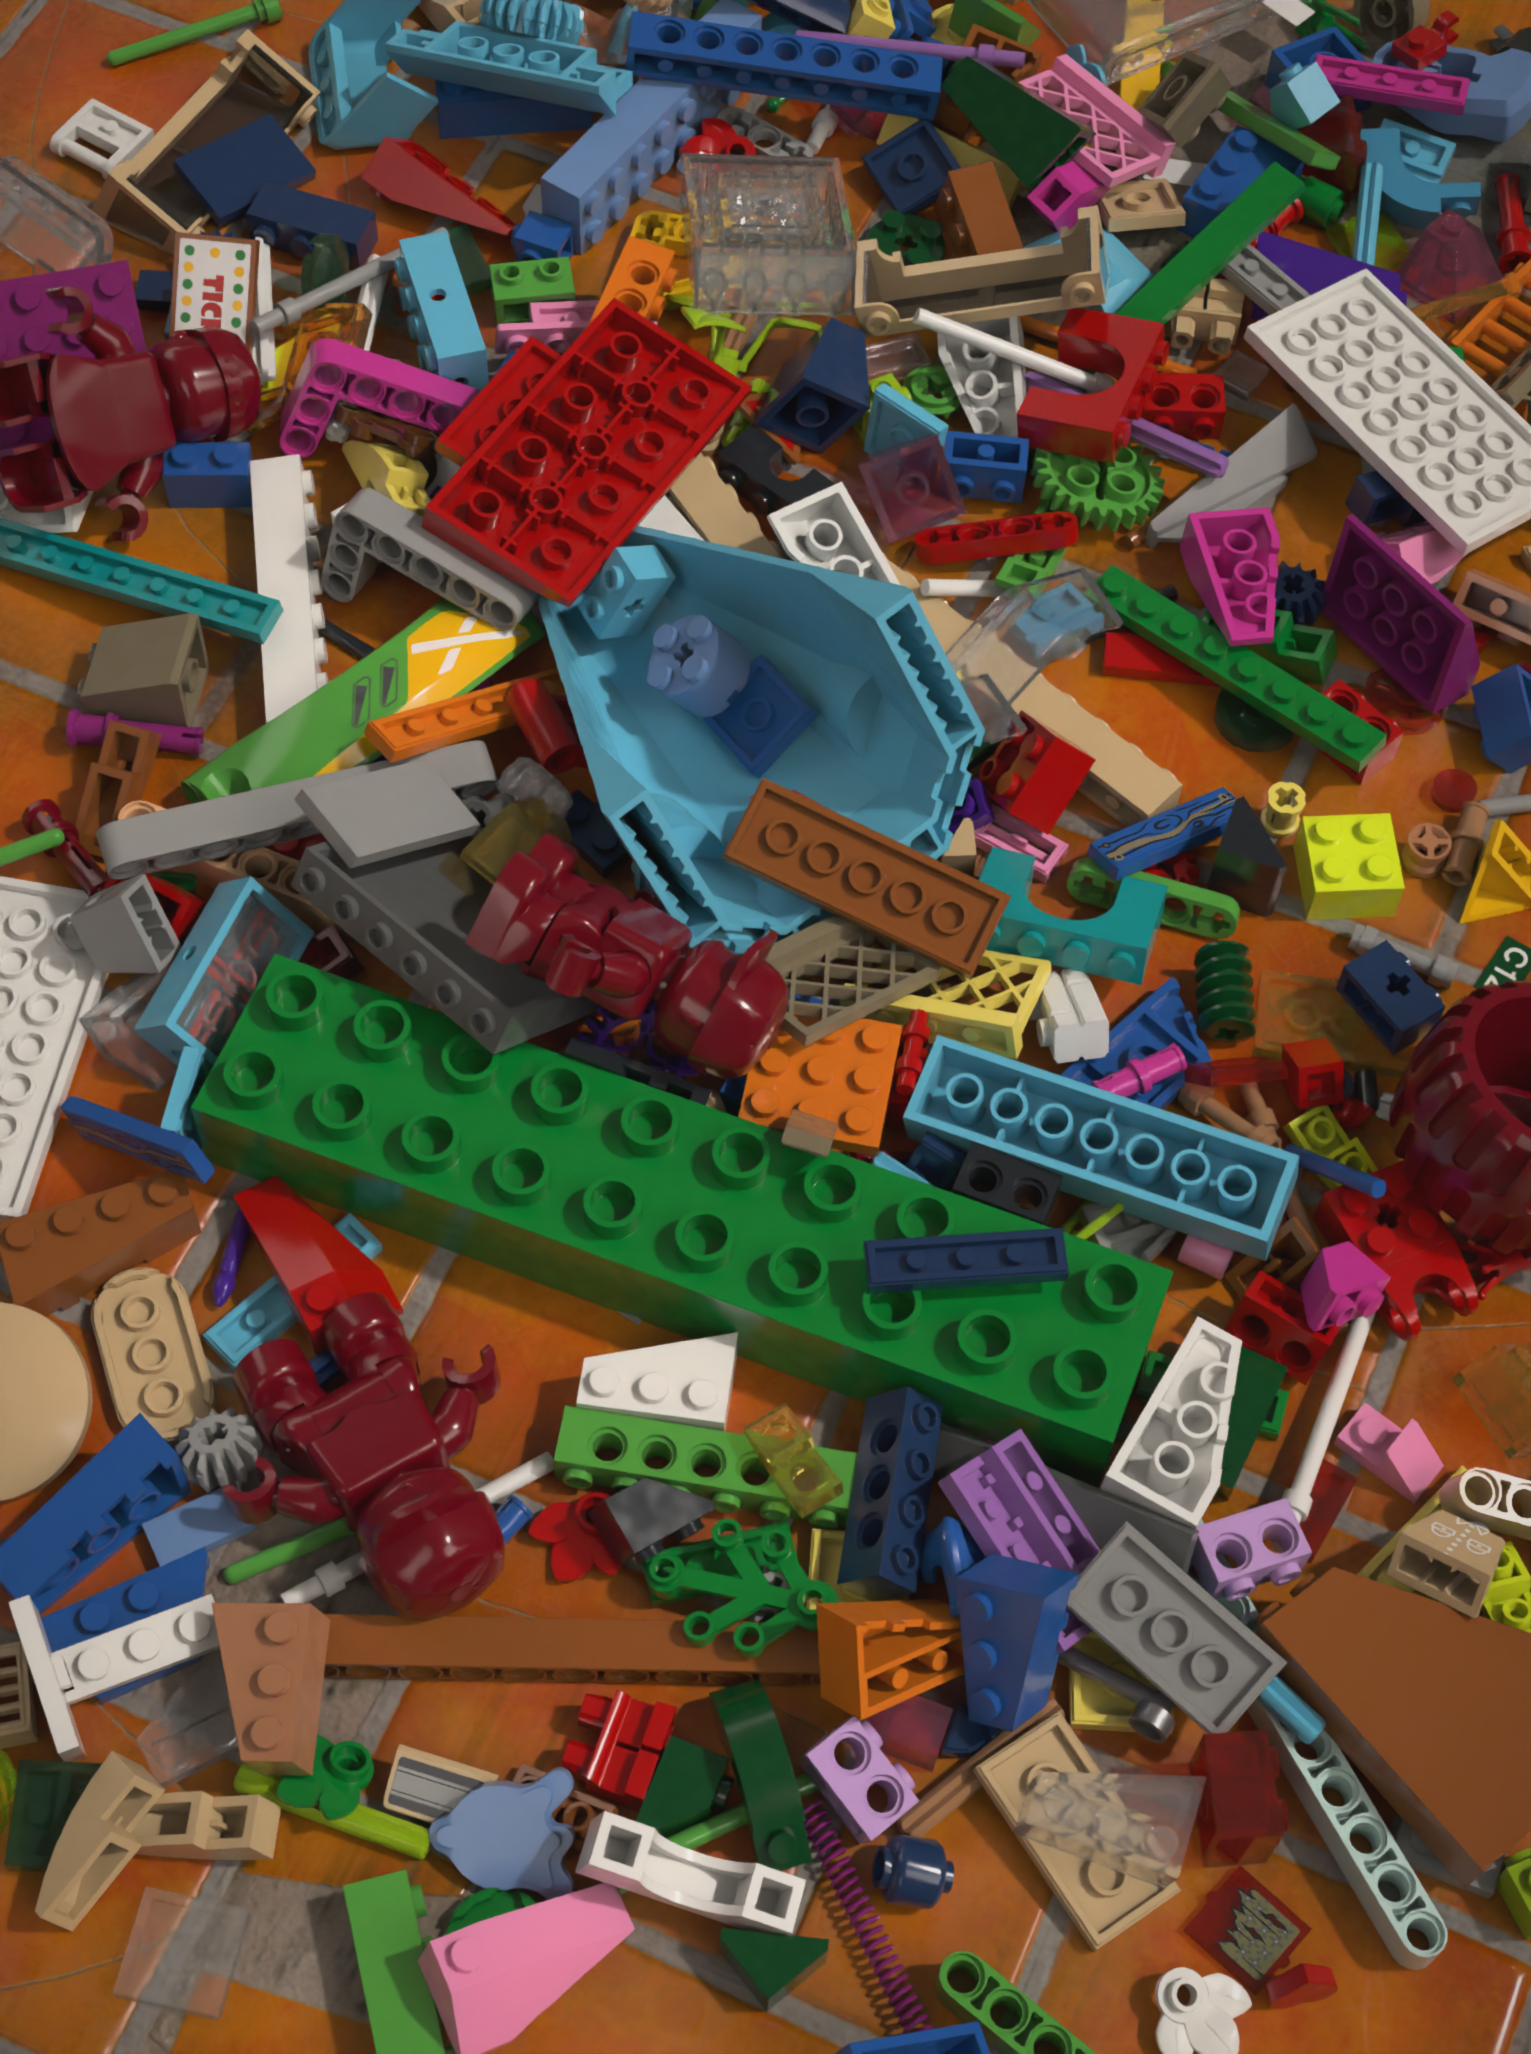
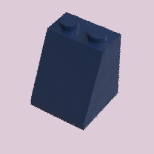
M831 317L783 364L754 418L755 425L822 454L871 408L865 332Z

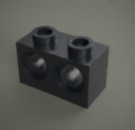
M972 1142L952 1188V1193L1046 1226L1057 1200L1063 1176ZM983 1185L989 1188L991 1191L979 1192L974 1190L971 1186ZM1028 1202L1035 1207V1209H1023L1019 1207L1016 1203Z

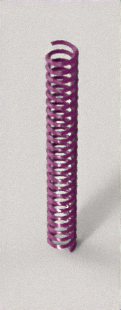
M817 1800L804 1807V1814L822 1806L823 1800ZM823 1809L810 1817H806L804 1826L805 1830L809 1832L807 1839L814 1841L812 1849L818 1851L816 1858L823 1860L821 1868L828 1870L826 1878L832 1880L830 1887L837 1889L835 1897L842 1899L840 1907L846 1909L845 1917L852 1918L849 1926L856 1928L854 1936L861 1938L859 1946L865 1948L864 1956L871 1957L868 1965L876 1967L873 1975L880 1977L878 1985L885 1987L883 1995L890 1997L888 2005L895 2007L892 2015L900 2017L897 2025L905 2027L902 2034L932 2029L933 2024H928L920 2029L908 2032L915 2025L926 2020L928 2014H923L915 2019L903 2022L910 2015L921 2010L923 2004H918L910 2009L898 2012L905 2005L916 2000L918 1994H913L905 1999L893 2002L903 1993L913 1989V1984H908L898 1990L888 1992L898 1983L908 1979L909 1975L903 1974L896 1979L884 1982L889 1976L902 1970L904 1965L898 1964L889 1970L879 1972L887 1964L897 1960L899 1955L894 1954L887 1959L874 1962L881 1955L893 1950L894 1945L889 1944L880 1950L869 1952L878 1944L888 1940L889 1935L885 1934L876 1940L864 1943L869 1937L882 1931L885 1925L880 1924L869 1931L859 1933L867 1925L878 1921L880 1917L879 1915H874L865 1921L855 1923L861 1916L872 1912L875 1908L874 1905L867 1906L861 1911L850 1913L857 1906L869 1901L870 1896L865 1895L854 1902L845 1904L851 1897L862 1893L865 1890V1886H859L851 1892L840 1894L847 1887L860 1881L861 1877L855 1876L844 1883L836 1884L841 1878L855 1872L856 1867L851 1866L841 1873L831 1875L837 1868L848 1864L851 1861V1857H845L834 1864L826 1865L833 1858L844 1854L847 1848L841 1847L831 1854L821 1856L827 1849L840 1844L842 1838H835L825 1845L817 1846L822 1840L836 1834V1828H832L819 1836L812 1837L818 1830L831 1825L833 1820L826 1819L816 1826L807 1827L811 1822L827 1815L828 1810Z

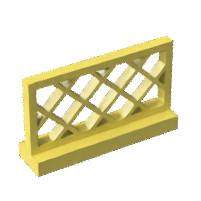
M877 939L872 948L889 949ZM985 950L978 965L988 966L992 971L970 980L940 966V978L926 985L934 995L921 997L908 994L863 1018L904 1026V1024L909 1022L911 1011L921 1009L929 1015L927 1026L930 1028L929 1043L934 1044L937 1035H941L1006 1058L1017 1059L1023 1047L1021 1035L1052 971L1051 962ZM867 961L863 963L865 968L889 970V964ZM895 965V971L899 972L912 968L909 966ZM1021 972L1034 974L1032 980L1014 986L1009 977ZM955 974L963 982L943 991L936 983ZM856 980L853 984L845 983L844 986L855 987ZM862 981V988L877 989L868 987V985L873 984L872 982ZM1000 981L1006 990L985 999L979 990ZM970 993L976 1003L971 1005L951 1002ZM839 999L840 1006L843 1007L855 1004V1001ZM1013 1001L1018 1006L1016 1013L994 1010Z

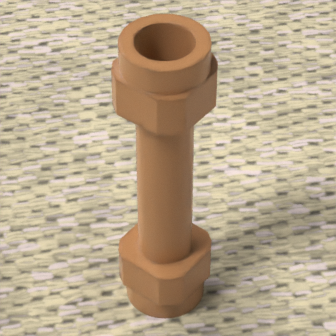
M1192 1079L1181 1089L1178 1095V1102L1195 1117L1203 1113L1231 1133L1280 1149L1282 1141L1275 1135L1272 1129L1264 1124L1255 1127L1214 1099L1215 1091L1205 1083H1199Z

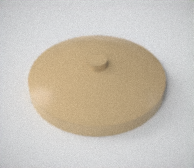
M0 1302V1503L31 1495L48 1485L66 1469L85 1439L92 1414L93 1395L86 1362L72 1338L60 1326L44 1315L26 1307Z

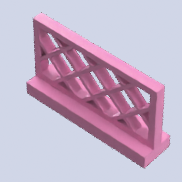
M1067 54L1056 57L1052 69L1018 82L1052 104L1061 106L1063 111L1095 131L1096 135L1087 143L1090 144V148L1084 146L1073 159L1108 188L1145 172L1152 178L1163 174L1176 142ZM1099 147L1115 150L1116 154L1099 150ZM1103 164L1118 167V170L1112 172Z

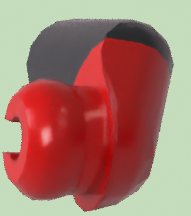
M1361 1069L1356 1071L1353 1075L1355 1096L1352 1099L1344 1098L1343 1105L1340 1103L1333 1105L1332 1113L1340 1126L1350 1129L1357 1128L1378 1110L1379 1095L1377 1076L1374 1070Z

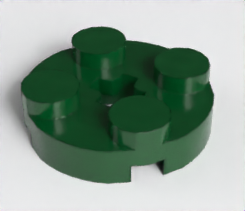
M891 210L884 213L882 220L871 228L867 240L877 238L878 248L889 256H892V252L901 251L900 246L912 247L907 252L901 251L904 266L944 260L945 240L942 235L943 228L935 220H928L917 215L903 214L900 211Z

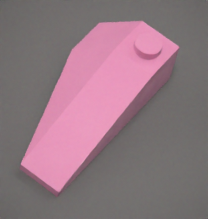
M1427 520L1406 527L1405 530L1386 534L1384 531L1375 533L1430 584L1438 582L1466 556H1462Z
M601 1883L479 1921L434 1939L428 1943L418 1959V1963L455 2054H485L513 2041L542 2012L554 2004L583 1975L588 1973L626 1939L635 1928L617 1887Z

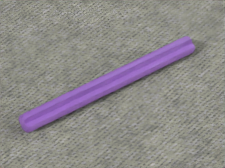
M1028 371L1025 375L1026 393L1030 386L1068 394L1087 395L1085 392L1038 371ZM1142 418L1133 420L1131 424L1129 440L1212 478H1222L1225 475L1229 465V459L1226 456Z

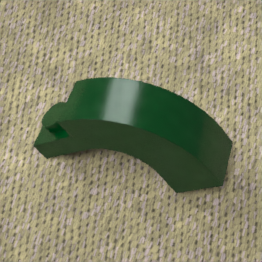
M759 1679L710 1692L709 1695L719 1739L727 1753L737 1781L756 1863L781 1871L812 1862L804 1826L806 1819L797 1782L779 1723L763 1685Z

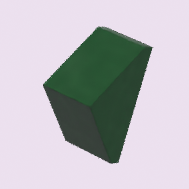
M721 1928L719 1952L765 2010L769 2011L826 1963L829 1939Z

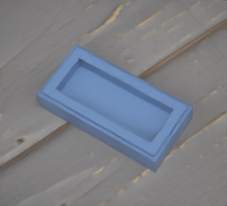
M236 1482L231 1483L239 1491ZM222 1488L142 1523V1527L160 1567L205 1547L206 1552H210L256 1530L255 1524H246L238 1521L231 1514Z

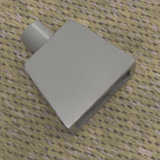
M145 874L137 875L92 895L71 915L72 924L68 925L65 931V939L68 946L75 951L86 949L95 968L102 973H159L178 954L182 947Z

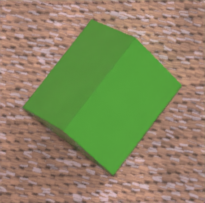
M955 0L948 26L949 29L966 39L974 23L1028 47L1038 39L1042 32L1026 18L996 0Z

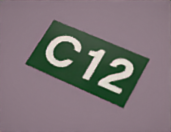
M1507 935L1474 986L1480 988L1484 985L1495 984L1500 987L1501 984L1507 981H1524L1531 971V948Z

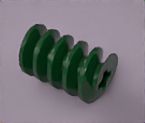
M1223 940L1210 942L1202 946L1195 953V981L1197 984L1195 995L1198 1000L1196 1006L1198 1014L1197 1028L1200 1034L1215 1042L1239 1043L1251 1039L1256 1033V1026L1251 1022L1255 1018V1010L1251 1006L1254 1002V994L1250 990L1254 983L1253 978L1249 975L1253 967L1250 959L1246 958L1249 953V947L1242 943Z

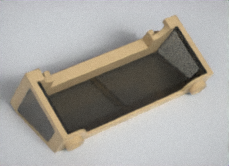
M247 29L236 40L234 44L236 48L233 54L229 55L227 59L224 58L219 63L215 73L132 160L127 159L124 163L120 161L108 174L91 212L104 223L174 256L175 232L200 234L201 230L205 233L202 227L211 219L210 214L174 171V160L268 114L274 117L287 135L298 124L304 128L318 111L313 105L320 91Z
M1098 205L1078 208L1076 224L1071 229L1068 226L1060 227L1061 243L904 266L901 251L892 252V256L884 254L878 248L877 238L857 241L854 309L860 330L865 332V338L925 330L927 328L913 323L915 312L919 307L958 323L967 324L1106 304L1109 285V264Z

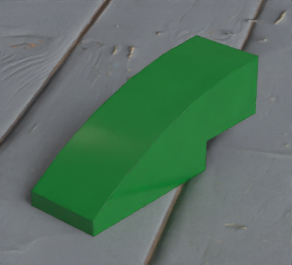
M1207 609L1202 620L1221 631ZM1276 609L1272 643L1243 645L1296 679L1322 685L1338 656L1334 630L1294 624L1292 612Z

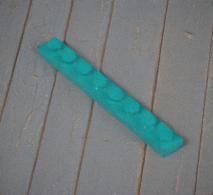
M0 518V565L168 616L188 613L199 614L201 626L261 644L265 643L284 611L280 601L277 599Z

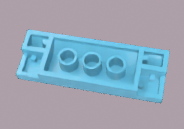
M455 21L442 33L423 29L419 32L402 29L385 43L386 53L406 74L616 116V101L633 86V71L597 64V49Z

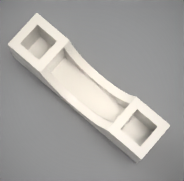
M607 1811L602 1812L590 1821L575 1873L743 1930L789 1935L793 1932L806 1883L805 1879L758 1863L729 1861L687 1849L664 1838L657 1832L656 1828Z

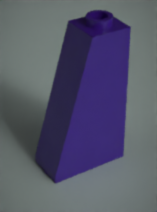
M1261 232L1256 238L1254 248L1310 295L1367 268L1406 306L1407 292L1401 291V274L1267 232ZM1251 300L1250 319L1261 320L1270 316Z

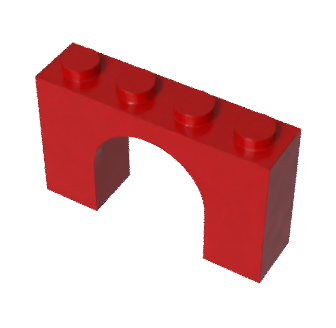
M1072 308L1068 310L1057 332L1058 361L1069 366L1106 373L1115 378L1117 382L1106 390L1087 395L1068 394L1030 386L1017 412L1018 438L1029 439V447L1114 463L1120 448H1126L1128 445L1133 420H1139L1142 415L1146 392L1152 393L1158 367L1166 364L1169 354V342L1164 341V323L1084 308Z

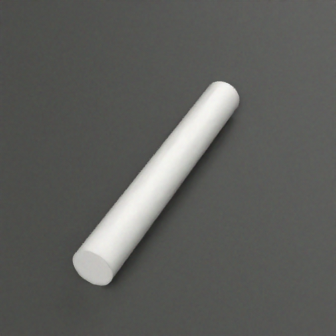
M923 579L920 585V591L923 596L1030 598L995 586V580Z

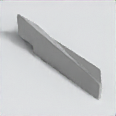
M1294 403L1291 404L1227 457L1229 465L1222 478L1204 476L1151 520L1148 525L1145 544L1149 548H1155L1159 542L1181 543L1189 513L1259 508L1284 490L1288 477L1284 474L1312 461L1318 454L1299 408Z

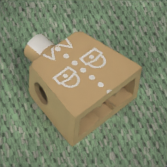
M1438 1510L1401 1531L1386 1575L1476 1619L1493 1580L1506 1542L1501 1537L1491 1533L1488 1527L1480 1521L1468 1522L1447 1511Z

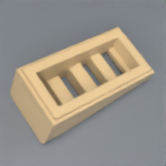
M21 1641L0 1645V1659L16 1657L17 1665L0 1668V1679L18 1677V1683L0 1687V1698L19 1695V1701L0 1705V1716L20 1712L19 1720L0 1723V1749L39 1742L31 1670Z

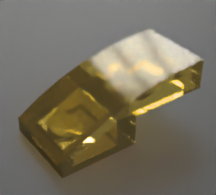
M786 1403L743 1428L744 1434L766 1470L801 1518H804L844 1493L842 1481L814 1448L812 1435Z

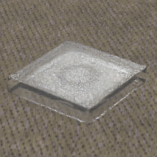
M146 1886L113 1990L114 1996L220 2021L251 1916L249 1909Z

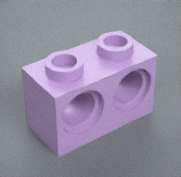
M1284 1498L1197 1526L1196 1529L1199 1530L1191 1561L1203 1588L1215 1599L1226 1596L1228 1601H1234L1254 1592L1257 1585L1272 1581L1275 1586H1280L1297 1579L1302 1575V1569L1311 1556L1312 1551L1288 1499ZM1263 1540L1277 1542L1282 1547L1284 1553H1274L1268 1550ZM1223 1554L1231 1557L1236 1562L1238 1568L1232 1569L1223 1566L1218 1561L1216 1555Z
M852 1716L839 1723L796 1760L858 1843L863 1844L874 1840L917 1804L919 1800L912 1792L915 1788V1783L909 1773L897 1762L892 1765L880 1750L883 1741L877 1731L866 1720L859 1722L856 1717ZM839 1741L850 1744L855 1751L856 1761L851 1770L842 1768L835 1760L834 1750ZM871 1784L880 1785L887 1793L888 1804L882 1813L874 1811L868 1804L867 1791Z

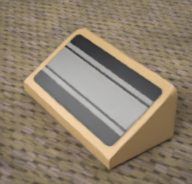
M399 1744L384 1794L383 1807L433 1823L439 1816L451 1812L460 1800L476 1786L486 1782L498 1781L499 1775Z

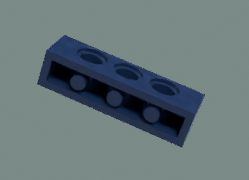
M909 1386L867 1397L837 1585L870 1601H881L916 1593L943 1404Z

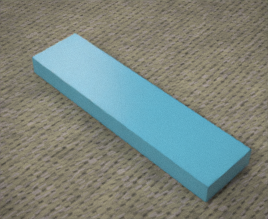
M351 1213L334 1225L341 1234L370 1260L383 1251L382 1243ZM273 1276L207 1330L203 1337L204 1341L235 1371L238 1363L250 1351L264 1343L277 1340L298 1321Z

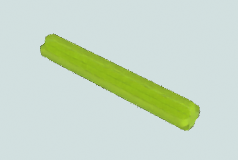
M242 1764L237 1772L233 1787L239 1794H259L281 1806V1809L417 1859H424L432 1845L429 1839L430 1829L361 1804L346 1817L327 1820L322 1815L318 1805L310 1808H295L285 1804L276 1797V1790L284 1776L262 1775L246 1764Z

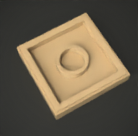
M1166 178L1122 182L1113 186L1094 205H1098L1100 217L1108 233L1185 226L1186 212Z

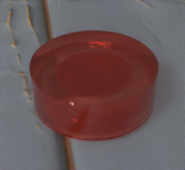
M1454 768L1441 771L1435 777L1431 788V798L1434 804L1441 810L1449 813H1460L1463 804L1474 801L1477 794V784L1474 778L1467 772Z

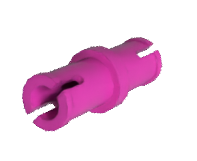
M1172 1043L1168 1047L1141 1060L1135 1057L1127 1061L1125 1068L1098 1081L1091 1082V1086L1123 1097H1128L1137 1092L1143 1095L1152 1090L1153 1084L1186 1070L1187 1062L1178 1045L1176 1046L1175 1043Z

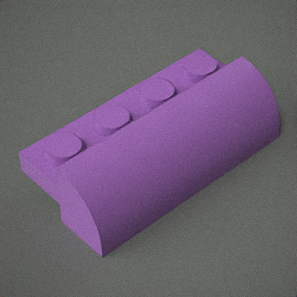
M1022 1429L1014 1432L937 1482L985 1557L993 1553L1079 1573L1080 1575L1101 1551ZM1067 1607L1065 1612L1069 1613L1066 1628L1060 1631L1056 1652L1059 1654L1093 1631Z

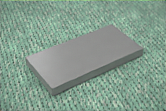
M427 759L305 787L300 790L294 799L349 868L471 836L480 826L477 819Z
M1127 1521L1079 1575L1076 1587L1069 1594L1066 1607L1217 1742L1224 1737L1287 1664L1286 1660Z

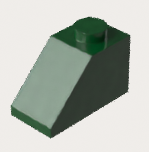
M671 1735L635 1821L656 1828L660 1835L668 1838L710 1818L715 1806L724 1809L735 1778L728 1776L729 1758Z

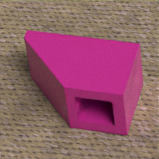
M1073 160L1055 168L1027 196V199L1035 214L1054 232H1058L1060 227L1068 226L1071 229L1077 222L1078 208L1094 206L1111 188L1105 186Z
M1350 1241L1323 1248L1300 1285L1307 1325L1316 1332L1334 1325L1337 1327L1342 1326L1347 1321L1361 1316L1364 1318L1371 1316L1382 1304L1384 1296L1381 1293L1391 1277Z

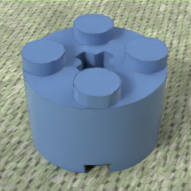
M688 615L671 625H661L654 633V647L649 658L647 682L659 693L697 717L714 716L724 711L730 705L726 700L735 690L740 693L744 688L750 671L749 653L734 636L706 616Z

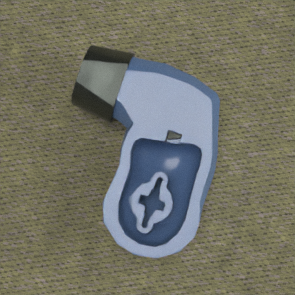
M1531 27L1518 30L1492 56L1471 49L1447 45L1445 56L1421 70L1470 79L1462 116L1394 105L1427 127L1443 134L1472 135L1493 144H1500L1509 140L1531 118ZM1393 41L1381 47L1376 52L1372 62L1412 69L1391 55Z

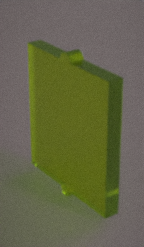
M1383 210L1380 211L1374 266L1393 270L1414 263V254ZM1352 216L1350 221L1327 227L1325 232L1337 252L1341 256L1351 259L1353 255L1356 216Z

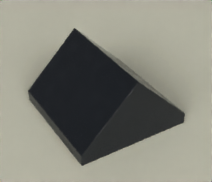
M1243 796L1236 799L1217 850L1207 890L1228 895L1238 903L1241 910L1266 917L1273 913L1287 864Z

